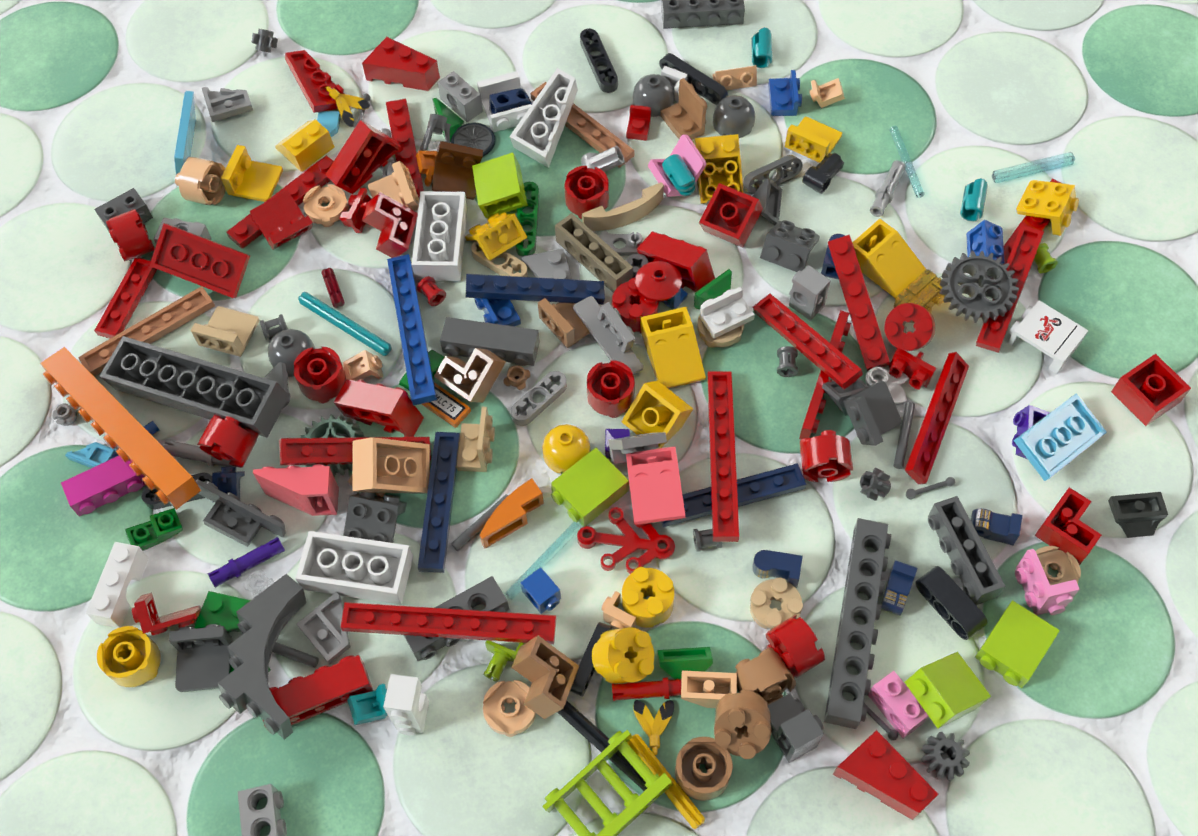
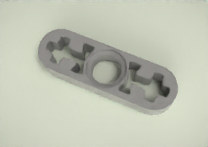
M559 371L548 373L512 406V421L519 426H525L532 422L565 392L567 387L565 375ZM552 381H554V382L560 381V385L558 386L557 384H554V385L552 386L551 382H552ZM536 394H542L546 397L541 403L534 402L532 398ZM518 411L522 413L526 411V416H518Z

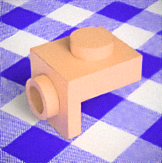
M839 78L818 86L815 80L811 81L812 89L809 90L813 102L817 101L821 108L845 99Z
M615 591L612 598L608 596L602 605L603 620L609 623L613 630L627 627L635 628L636 617L617 608L621 601V594Z

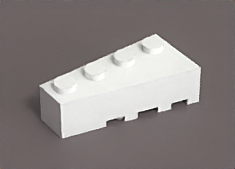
M557 68L510 135L515 149L548 168L578 91L576 79L573 76Z

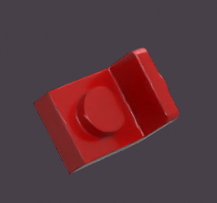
M630 105V117L626 132L627 139L647 141L651 124V107Z

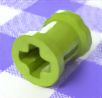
M1046 243L1039 245L1034 259L1040 274L1053 270L1058 264V261L1052 258L1048 252L1049 247Z

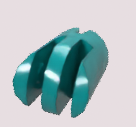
M764 27L751 38L752 63L757 68H766L769 66V62L770 64L772 63V34L768 28Z
M670 155L662 163L663 170L681 195L690 196L695 190V178L680 155Z
M976 179L965 186L960 214L967 221H977L978 218L981 219L983 216L988 188L985 179Z

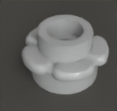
M63 403L53 411L52 417L56 420L57 424L69 426L76 421L77 410L71 405Z

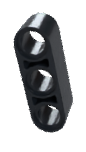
M935 566L915 581L921 595L960 638L968 640L987 625V618L941 567Z

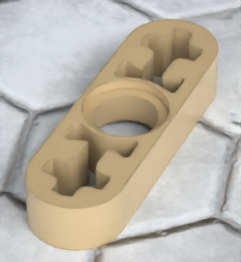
M478 241L473 242L471 246L472 256L477 262L501 276L528 277L527 266L523 261L506 251L492 260H488ZM496 258H504L506 260L501 265L493 263Z

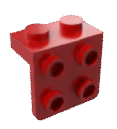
M151 592L141 595L134 603L135 607L132 608V615L135 623L140 622L143 634L151 632L153 636L168 631L167 628L175 624L178 625V628L193 624L200 614L201 607L198 605L159 617Z

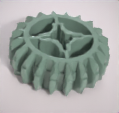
M332 414L327 420L321 416V422L319 423L312 420L313 427H305L306 435H300L301 438H345V436H338L337 433L350 438L365 437L357 423L354 424L350 417L345 420L344 416L340 415L335 419ZM353 464L325 465L330 467L334 477L338 472L344 476V470L346 469L353 472Z

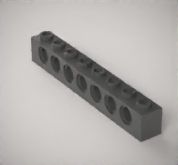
M858 518L854 526L825 711V723L857 729L860 722H865L867 705H863L864 695H869L871 680L867 679V672L872 670L875 655L870 654L871 644H876L878 629H874L875 620H879L881 614V605L877 604L878 596L883 595L885 581L881 580V573L886 572L888 557H884L885 549H889L891 534L887 533L888 524ZM865 547H872L876 552H868ZM861 570H868L873 576H865ZM857 594H866L869 600H862ZM860 617L866 624L859 625L854 621V618ZM850 642H858L862 649H853ZM846 667L856 668L859 675L849 674ZM850 692L856 700L847 701L843 698L842 693Z

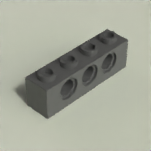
M493 576L435 607L473 610L476 605L484 604L486 607L482 611L507 612L510 610L508 601ZM403 635L417 661L430 659L437 653V650L445 646H453L460 641L457 638Z

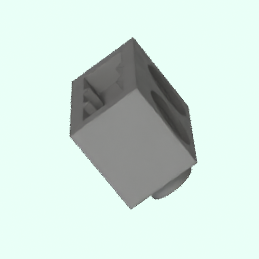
M272 784L238 791L242 836H259L261 829L268 825L271 826L268 836L287 835L286 823L284 819H281L280 808L284 807L281 791H278ZM268 798L266 807L257 810L259 800Z

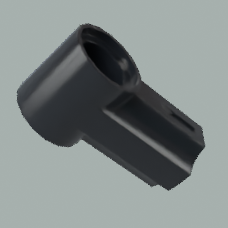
M835 152L833 154L829 153L816 167L811 166L807 170L802 183L820 194L824 193L830 185L832 178L843 168L844 162L841 156Z

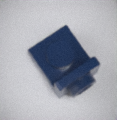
M234 466L221 467V471L212 473V483L225 494L230 492L240 499V477L245 476V471H237V467Z

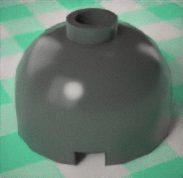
M659 74L645 75L634 86L633 105L651 107V117L660 116L661 110L674 104V89L670 81Z
M732 95L723 98L714 110L712 122L714 129L722 136L723 133L726 135L738 134V138H743L750 134L755 123V111L752 104L742 96Z
M282 330L271 339L268 346V358L273 368L279 362L285 363L288 377H294V362L297 356L308 348L313 347L315 349V346L309 336L300 330Z

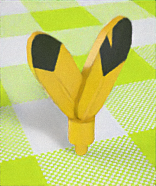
M326 87L329 95L336 100L342 120L349 127L354 125V117L350 107L361 110L370 107L369 102L363 98L340 94L335 88Z
M635 700L633 704L635 717L649 737V748L652 749L656 756L660 748V736L673 715L674 702L672 700L664 702L654 719L647 706L643 702Z

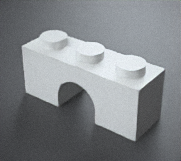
M119 542L114 543L86 611V614L96 624L114 628L122 627L130 607L126 599L128 585L131 580L140 581L149 559L139 546Z
M391 674L383 706L396 730H399V733L409 736L415 735V732L423 733L429 700L426 694L421 693L422 685L419 678Z

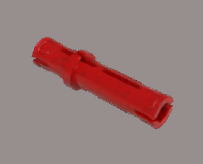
M664 677L660 681L612 683L613 701L653 697L670 699V696L681 695L682 679L668 680V677Z

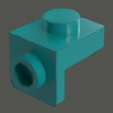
M385 684L378 685L375 691L353 695L348 698L347 702L355 725L386 718L388 714L383 707L387 693Z

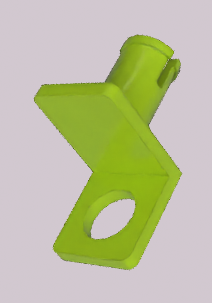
M486 640L487 651L494 655L483 675L490 680L493 677V681L499 682L507 662H514L519 648L525 643H519L516 651H513L495 642Z

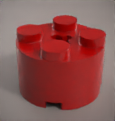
M579 166L567 174L564 184L565 202L572 213L582 219V213L603 206L605 210L609 206V183L604 171L597 167L592 169L587 166Z
M136 209L106 221L111 238L114 243H117L124 262L155 250L152 240H149L148 231Z
M631 278L628 282L618 286L614 291L612 307L618 310L621 320L626 327L629 326L633 332H640L641 334V317L657 314L659 301H653L642 296L636 288L635 278Z
M904 303L892 309L885 320L884 331L889 342L896 348L904 351H915L924 348L933 339L935 320L927 308L914 303ZM914 321L913 327L915 331L906 332L907 327L905 324Z
M322 346L320 349L312 347L301 352L295 359L294 376L304 396L324 404L338 395L346 381V375L341 360L334 350Z
M610 360V363H597L590 369L587 375L588 403L599 414L611 418L619 417L630 408L635 398V379L633 373L626 364L620 361Z
M214 415L197 445L211 457L222 461V459L231 460L229 465L242 468L256 444L259 434L251 429L239 427L240 422L232 417L226 416L223 419Z
M826 430L821 432L820 436L800 440L803 477L806 480L819 482L818 478H827V482H835L851 475L850 470L853 471L849 439L836 435V432L833 430Z
M793 615L765 634L770 643L766 647L773 648L775 652L779 653L795 678L825 661L823 649L817 650L815 642L818 640L816 635L801 617L797 618V615Z

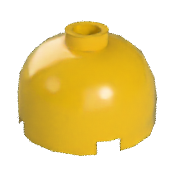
M569 424L559 425L551 429L544 438L542 445L543 458L548 468L561 474V472H565L591 452L590 441L585 432L577 426Z

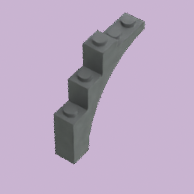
M287 574L236 611L239 619L237 625L243 635L227 646L231 657L228 660L235 670L218 683L221 691L219 698L228 709L233 707L239 714L247 709L253 717L257 718L259 716L264 720L263 723L273 735L278 733L284 740L293 733L289 717L278 706L270 692L268 666L273 647L280 632L291 617L307 603L303 587Z

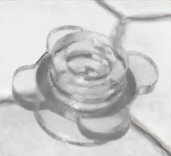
M256 570L248 576L247 580L243 583V587L245 590H250L255 598L272 585L274 580L267 578L263 570Z

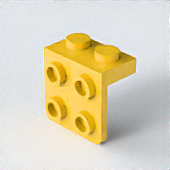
M1032 180L1029 182L1016 208L1017 213L1051 219L1052 235L1062 236L1065 227H1069L1073 211L1076 212L1079 205V199L1076 198L1075 185Z

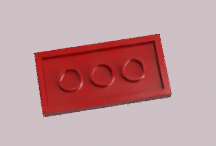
M163 223L149 266L231 298H236L250 255Z

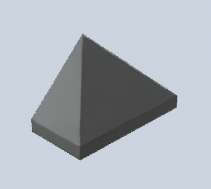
M767 178L752 197L759 199L763 210L760 215L776 225L780 217L782 189Z
M860 378L845 390L835 381L824 383L822 386L845 416L848 413L843 400L869 387Z

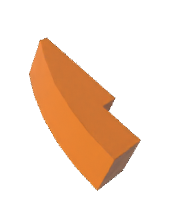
M533 478L515 489L492 513L480 533L484 549L528 524L526 514L544 504L543 493Z

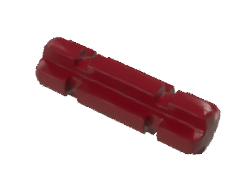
M323 269L321 274L333 307L344 306L345 302L333 269Z

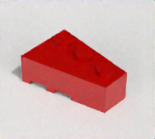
M387 36L362 62L367 81L377 79L384 81L385 84L391 85L394 82L403 84V87L429 91L440 78L437 60Z
M360 120L325 175L337 187L354 194L373 177L372 173L381 165L384 167L388 164L387 160L396 152L400 153L404 148L393 138Z
M652 231L637 248L638 254L644 255L648 263L663 261L675 266L682 277V289L686 286L697 292L715 279L707 249Z
M347 379L333 402L346 417L370 426L373 422L385 426V432L392 433L395 430L403 433L404 437H414L424 419L417 407L413 406L408 393L404 389L399 387L395 389L389 388L382 384H369L362 380L354 381Z
M877 730L840 763L833 773L834 776L840 779L843 778L857 786V789L881 800L880 802L911 820L919 815L939 795Z

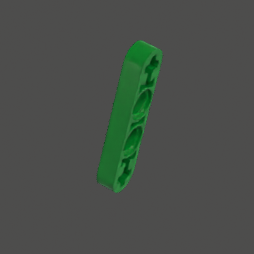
M530 181L523 183L527 206L518 208L517 219L521 226L531 225L533 227L530 231H524L527 235L526 239H528L527 248H523L524 240L515 245L516 252L521 257L533 255L536 251L539 188L536 183ZM528 191H532L531 199H527ZM526 207L534 209L531 213H524L522 210Z

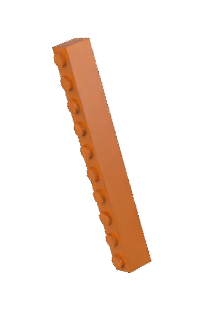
M65 347L40 363L46 371L43 373L46 380L51 385L56 383L54 386L62 397L68 396L66 400L75 410L81 409L78 411L87 423L93 422L90 425L99 436L104 433L103 439L112 449L118 448L116 453L125 463L127 461L131 462L129 466L138 477L141 474L144 475V478H142L144 483L151 491L155 488L158 490L156 495L165 505L170 503L177 510L201 491L194 478Z

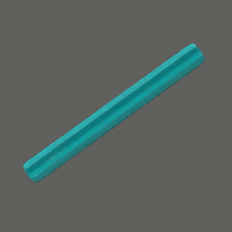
M302 292L298 297L301 305L379 354L387 356L391 352L392 348L388 342L308 292Z

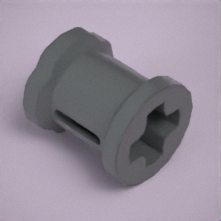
M283 314L272 320L260 321L266 341L282 330L288 329ZM279 325V327L269 329L270 327Z
M784 346L777 350V357L779 358L777 374L780 376L792 377L798 374V367L796 366L798 350L796 348Z
M693 529V539L697 552L701 551L702 548L714 546L722 548V542H713L712 529L701 531Z

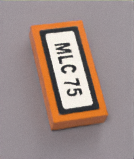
M434 383L437 400L423 403L422 405L456 428L471 412V408Z

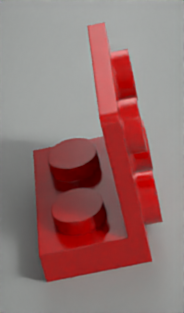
M285 191L250 210L251 217L272 250L312 229L313 222L309 215L304 217L289 191Z

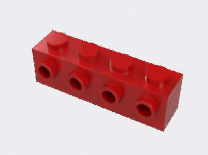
M359 655L346 656L335 665L317 668L311 675L295 677L288 684L279 688H269L278 706L289 717L291 726L347 703L350 696L374 691L365 665Z

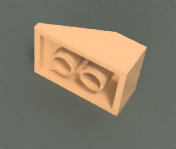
M374 437L353 441V491L427 494L430 477L429 444Z

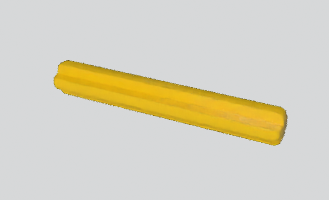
M638 734L633 735L627 742L654 775L658 774L661 776L665 773L670 778L673 785L664 793L693 829L700 827L704 823L705 817Z

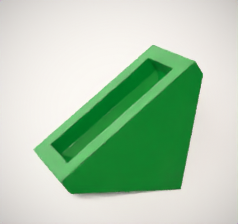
M433 98L435 114L447 117L446 123L451 124V142L453 134L465 121L439 99Z
M730 269L726 270L694 294V307L700 309L705 301L715 299L730 290L732 271Z
M710 647L657 650L659 667L674 679H682V671L705 672L713 664Z

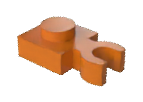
M418 150L416 158L420 174H426L424 182L429 187L433 180L437 151Z

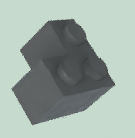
M789 693L768 705L771 714V735L788 763L817 748L824 734L822 731L824 730L823 724L817 715H812L809 709L805 711L799 699H794L792 694Z

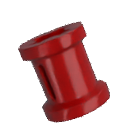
M427 276L417 285V291L425 295L430 306H437L446 298V292L435 284L433 277Z

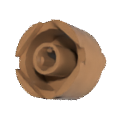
M773 648L765 649L758 657L752 660L744 659L735 667L737 669V690L739 693L741 690L755 692L763 697L768 705L782 698V693L787 688L791 692L796 686V680L779 653L775 652Z
M741 690L740 693L735 694L731 692L723 696L717 704L715 713L714 738L716 744L725 751L727 749L730 754L741 756L744 759H751L761 752L769 743L771 736V714L765 699L759 694L748 690Z
M696 737L691 739L682 747L677 755L675 777L678 785L687 796L696 800L706 801L720 796L727 788L733 768L731 755L727 749L725 751L716 744L714 738ZM701 764L705 765L707 773H701L699 769Z

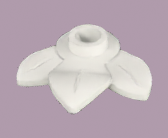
M874 367L867 372L865 381L868 386L878 382L874 379L878 378L880 381L886 382L895 404L906 402V394L901 386L908 380L906 374L903 373L900 378H895L889 374V370L886 371L882 367Z

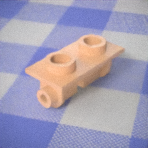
M757 66L715 71L713 80L724 86L726 90L757 86Z

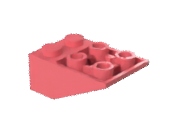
M667 447L627 453L626 459L634 524H648L686 518L676 448Z
M317 464L312 467L293 465L287 468L263 467L262 469H253V474L266 495L312 516L337 515L339 487L329 466Z

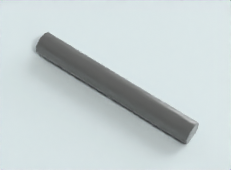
M913 402L905 403L893 465L896 469H903L915 409V403Z
M507 494L451 543L456 551L460 550L484 528L492 513L508 496Z
M277 642L272 650L273 653L314 668L319 662V658Z

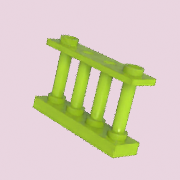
M628 730L624 733L618 731L608 740L610 745L562 789L555 788L545 797L547 802L542 807L549 813L556 808L578 836H618L673 785V782L665 773L661 776L658 774L654 775L627 743L632 738L631 733ZM618 750L646 782L645 786L647 789L641 795L633 794L606 762ZM597 769L625 801L624 806L626 808L619 815L615 812L612 814L585 781ZM576 788L604 821L602 824L605 828L597 835L587 829L564 801Z

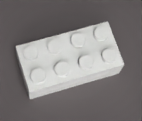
M420 192L412 257L415 280L421 281L423 278L430 276L435 281H461L468 212L465 192Z
M309 531L295 579L307 591L327 594L337 592L340 596L402 605L413 562V555L409 545Z

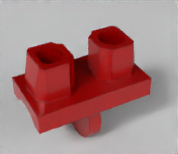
M360 188L357 195L350 196L348 200L350 210L342 212L340 216L344 226L352 227L356 233H362L366 225L362 218L367 203L372 199L368 195L366 188Z
M898 348L889 365V374L895 378H900L903 373L906 374L910 379V386L919 390L923 386L927 388L937 368L922 360L923 352L920 351L915 357Z

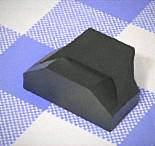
M1161 492L1111 496L1108 500L1115 522L1121 526L1127 538L1153 536L1159 523L1168 516Z

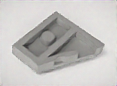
M208 87L202 88L212 122L253 111L247 90L221 88L220 92L210 91Z
M564 249L521 257V260L533 272L535 278L572 279Z
M337 592L297 623L300 630L329 665L350 648L348 632L342 631L340 628L343 605L341 597Z

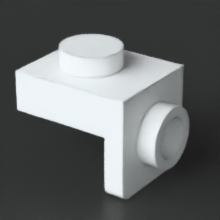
M664 66L661 76H664L672 84L674 101L678 102L679 82L682 78H685L687 81V74Z

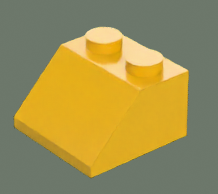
M316 119L307 121L275 145V148L301 172L335 147L329 131Z
M657 380L643 384L621 422L636 435L666 432L668 442L683 427L693 408ZM667 442L659 443L656 449L662 448Z

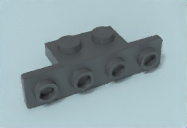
M198 479L196 480L197 485L201 489L198 494L215 502L203 520L204 525L247 547L261 527L280 537H284L286 534L284 522L277 516H268L262 513L261 509L257 506L241 502L236 495L227 492V494L221 492L216 485L209 481L204 483Z

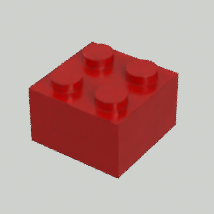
M719 183L699 224L704 232L743 248L763 207L759 199Z
M1155 353L1120 377L1111 392L1147 426L1179 404L1191 387Z

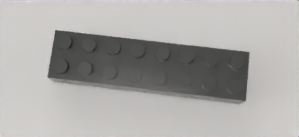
M125 336L121 338L99 376L115 390L209 420L214 415L223 419L226 416L232 417L240 422L239 427L251 429L268 438L290 396L275 381Z

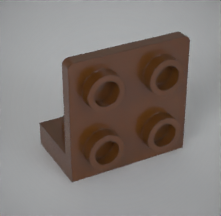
M440 141L435 156L432 191L465 192L466 199L474 200L476 197V187L472 166L481 163L483 150Z

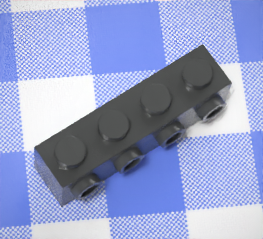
M662 0L663 29L743 24L745 14L744 0Z
M446 317L440 338L442 352L450 356L461 355L470 357L475 348L487 349L505 362L515 363L519 366H534L540 343L539 332L535 329Z
M958 496L934 503L928 515L929 526L933 531H936L940 547L944 553L948 554L951 560V568L954 574L961 579L965 594L976 605L998 598L1006 586Z

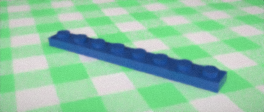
M409 254L390 258L387 261L411 401L413 406L436 401L437 397L411 258Z

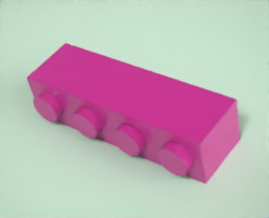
M117 456L61 482L70 507L78 516L92 513L96 508L107 503H113L130 492L140 490L146 485L142 480L144 475L141 474L138 477L129 466L131 462L127 461L125 463Z

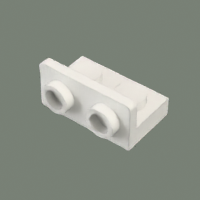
M741 287L734 290L730 289L715 299H709L700 307V320L714 339L754 320L755 316L743 299V289Z

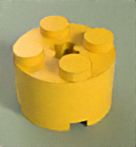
M644 567L635 569L626 578L622 587V607L624 612L636 617V625L643 628H651L660 623L662 624L670 617L674 605V586L671 578L658 569Z
M133 626L117 628L108 634L109 637L104 643L99 645L97 663L101 670L119 686L137 687L157 676L161 662L160 650L157 644L138 628Z
M633 627L604 632L592 649V662L596 672L601 674L607 682L615 684L638 682L647 675H650L654 670V648L650 635Z

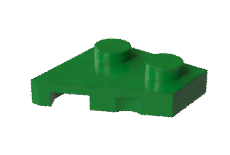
M208 591L194 628L200 629L206 628L210 624H218L224 626L229 633L232 631L241 632L237 625L239 619L236 611L251 600Z

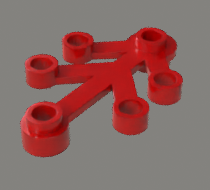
M618 507L610 509L609 521L615 524L624 536L599 533L590 526L582 527L577 533L578 544L585 549L594 547L596 543L622 547L613 554L607 553L601 557V567L605 571L613 570L617 563L638 549L648 551L639 558L631 557L626 561V570L629 574L635 570L629 567L631 563L638 564V567H644L655 558H670L675 551L674 540L668 535H659L650 523L635 525L638 528H642L649 539L639 538L624 519L623 510ZM618 513L620 517L615 519L612 515ZM591 533L592 536L590 538H584L583 534ZM660 543H665L667 547L665 549H661L658 547V545ZM610 559L613 561V563L611 565H605L604 561Z

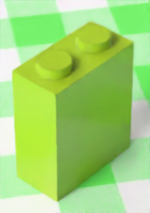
M513 152L472 166L478 206L486 219L496 213L502 214L527 206L521 167Z
M594 448L551 482V497L559 506L563 505L568 510L569 517L575 523L579 521L585 527L629 492V480L597 448Z
M1012 600L975 658L986 669L994 670L1002 675L1007 683L1023 688L1030 680L1060 630Z
M958 651L921 667L904 682L938 729L976 710L991 697Z

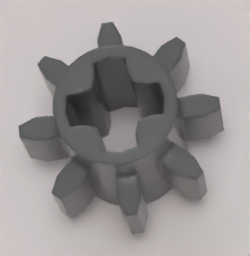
M258 28V34L252 33L251 42L256 44V50L271 53V47L277 48L278 39L273 37V31Z
M874 468L873 473L866 471L860 479V486L862 488L860 492L874 501L877 500L878 496L884 498L891 489L890 475L885 474L884 471L878 468Z

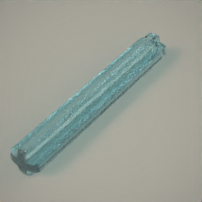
M1072 152L1014 165L994 170L991 177L994 183H999L1074 164L1075 156Z

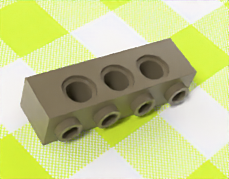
M571 213L555 225L556 242L599 281H604V285L613 293L618 286L633 278V266L575 215Z

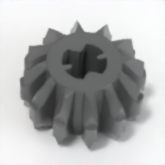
M939 732L936 738L930 736L927 739L928 744L923 745L921 749L926 754L921 758V761L923 763H930V766L926 769L927 773H931L933 770L937 771L936 778L939 780L944 774L948 781H952L954 775L961 777L964 774L963 768H967L970 764L965 759L970 754L969 750L961 749L964 740L955 742L954 733H950L947 739L943 732ZM947 753L950 758L944 760L941 755Z

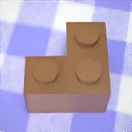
M475 348L467 363L457 357L445 356L434 377L468 401L483 403L506 362L487 349Z
M538 635L519 648L511 668L532 682L524 705L543 719H546L564 708L579 665Z

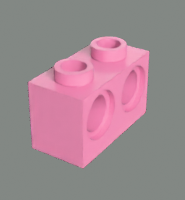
M892 671L873 685L869 692V698L903 739L924 724L929 717L895 671Z

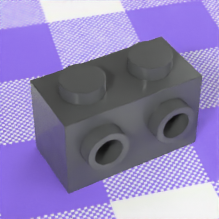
M134 188L94 209L108 232L109 228L106 221L133 209H136L143 223L153 218L147 205Z

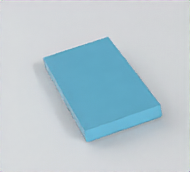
M186 91L184 93L174 155L176 175L180 173L186 159L191 157L196 124L193 91Z
M1076 393L1013 441L1042 479L1046 481L1107 432Z

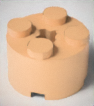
M188 157L180 173L175 177V184L179 186L180 193L185 200L205 205H216L222 200L226 192L221 180L225 167L221 163Z

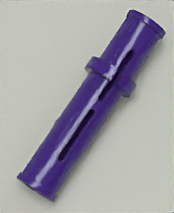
M276 537L235 560L233 558L228 560L229 563L207 574L216 588L234 577H241L242 573L284 552L285 549L279 538Z

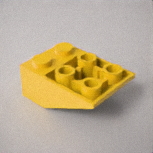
M738 134L695 138L693 143L706 162V166L697 180L700 203L706 204L711 200L719 183L744 193Z
M878 219L852 242L861 272L898 301L928 274L927 269L898 231L882 219Z
M686 307L641 317V335L656 380L668 389L706 380L693 324Z

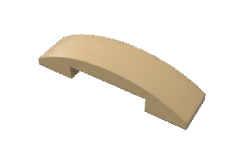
M660 182L642 190V198L606 212L603 206L582 213V222L592 231L616 229L636 222L652 212L661 203L664 185Z

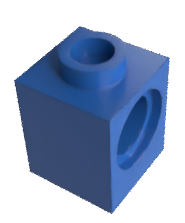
M541 567L520 582L522 592L540 614L546 610H553L560 603V589Z

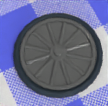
M481 123L464 124L455 131L451 138V143L483 150V156L492 151L496 142L491 128Z

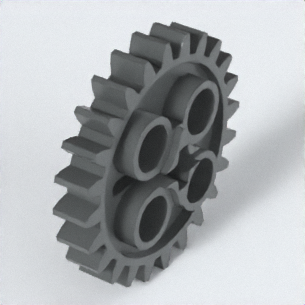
M971 251L969 257L962 253L960 259L954 257L952 264L948 263L943 271L939 284L942 286L940 294L946 295L943 300L944 303L951 302L949 310L957 309L956 316L962 313L965 314V321L970 316L973 317L974 323H977L979 318H982L983 322L987 323L989 316L993 321H996L999 315L1003 317L1007 310L1010 311L1013 306L1012 303L1017 299L1016 294L1019 288L1016 287L1018 279L1012 278L1015 271H1007L1009 263L1001 265V257L993 260V253H990L988 257L984 256L983 251L980 252L979 256H976L975 252ZM964 273H968V274H970L972 277H968V276L964 275ZM988 276H992L995 280L988 278ZM962 294H968L971 298H967ZM989 296V297L993 298L994 301H991V300L987 299L986 297Z

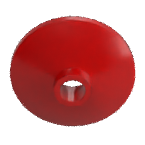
M653 261L643 265L638 270L635 284L639 293L645 298L653 301H665L674 297L679 292L682 285V277L679 270L672 264L663 261Z

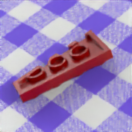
M305 50L285 53V60L313 113L338 109L336 100L329 95L326 87L335 88L340 94H344V89L339 84L336 85L331 80V76L327 72H323L320 69V65Z

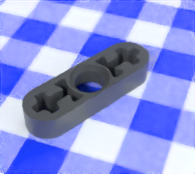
M793 155L782 157L748 173L743 180V186L747 191L755 194L763 183L762 180L769 178L770 172L774 169L777 170V174L771 180L778 185L797 176L802 170V161Z

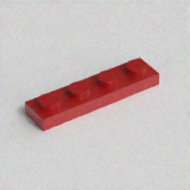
M134 258L94 330L98 336L110 339L124 331L157 271L156 268L149 266L151 261Z

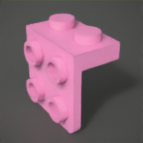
M682 135L671 155L678 154L682 157L693 174L696 183L706 166V162L690 137ZM651 159L648 167L658 183H663L666 196H683L676 190L663 170L662 163L665 159Z
M1034 549L1027 550L1016 567V580L1019 584H1022L1025 591V601L1028 607L1032 608L1035 615L1045 613L1057 615L1066 610L1065 607L1073 601V597L1080 590L1076 580L1050 585Z

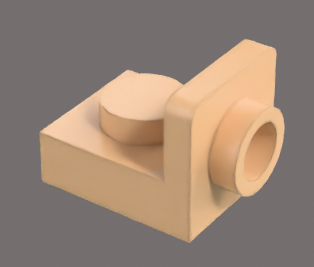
M366 350L343 362L346 380H363L370 375L378 379L383 377L382 361L378 356Z

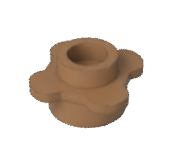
M511 366L507 371V377L503 381L505 386H514L518 390H523L526 387V380L530 378L531 374L529 370L521 366Z

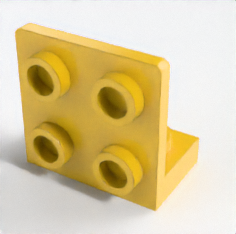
M805 116L798 127L791 124L788 128L785 147L820 163L832 152L841 139L842 132Z
M237 145L221 180L228 195L266 202L271 198L282 175L283 168L282 166L252 161L246 147Z
M506 212L487 218L488 223L478 224L468 230L469 234L465 236L466 241H478L488 260H492L527 238L516 215L506 214Z

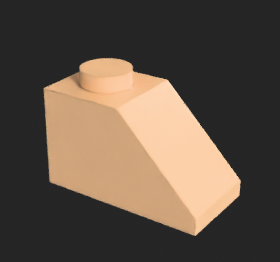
M682 671L681 699L706 708H716L723 696L731 692L732 694L737 693V673Z

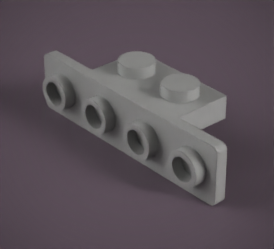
M593 296L574 305V311L610 360L626 364L631 369L633 375L643 370L644 366L631 350L635 340L634 333L629 326L626 327L616 308H613L609 302L600 307Z

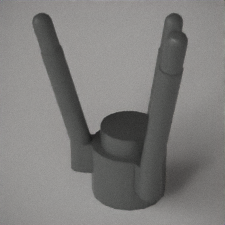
M430 114L427 130L419 151H426L432 134L442 135V131H445V142L450 143L451 124L446 123L447 117Z

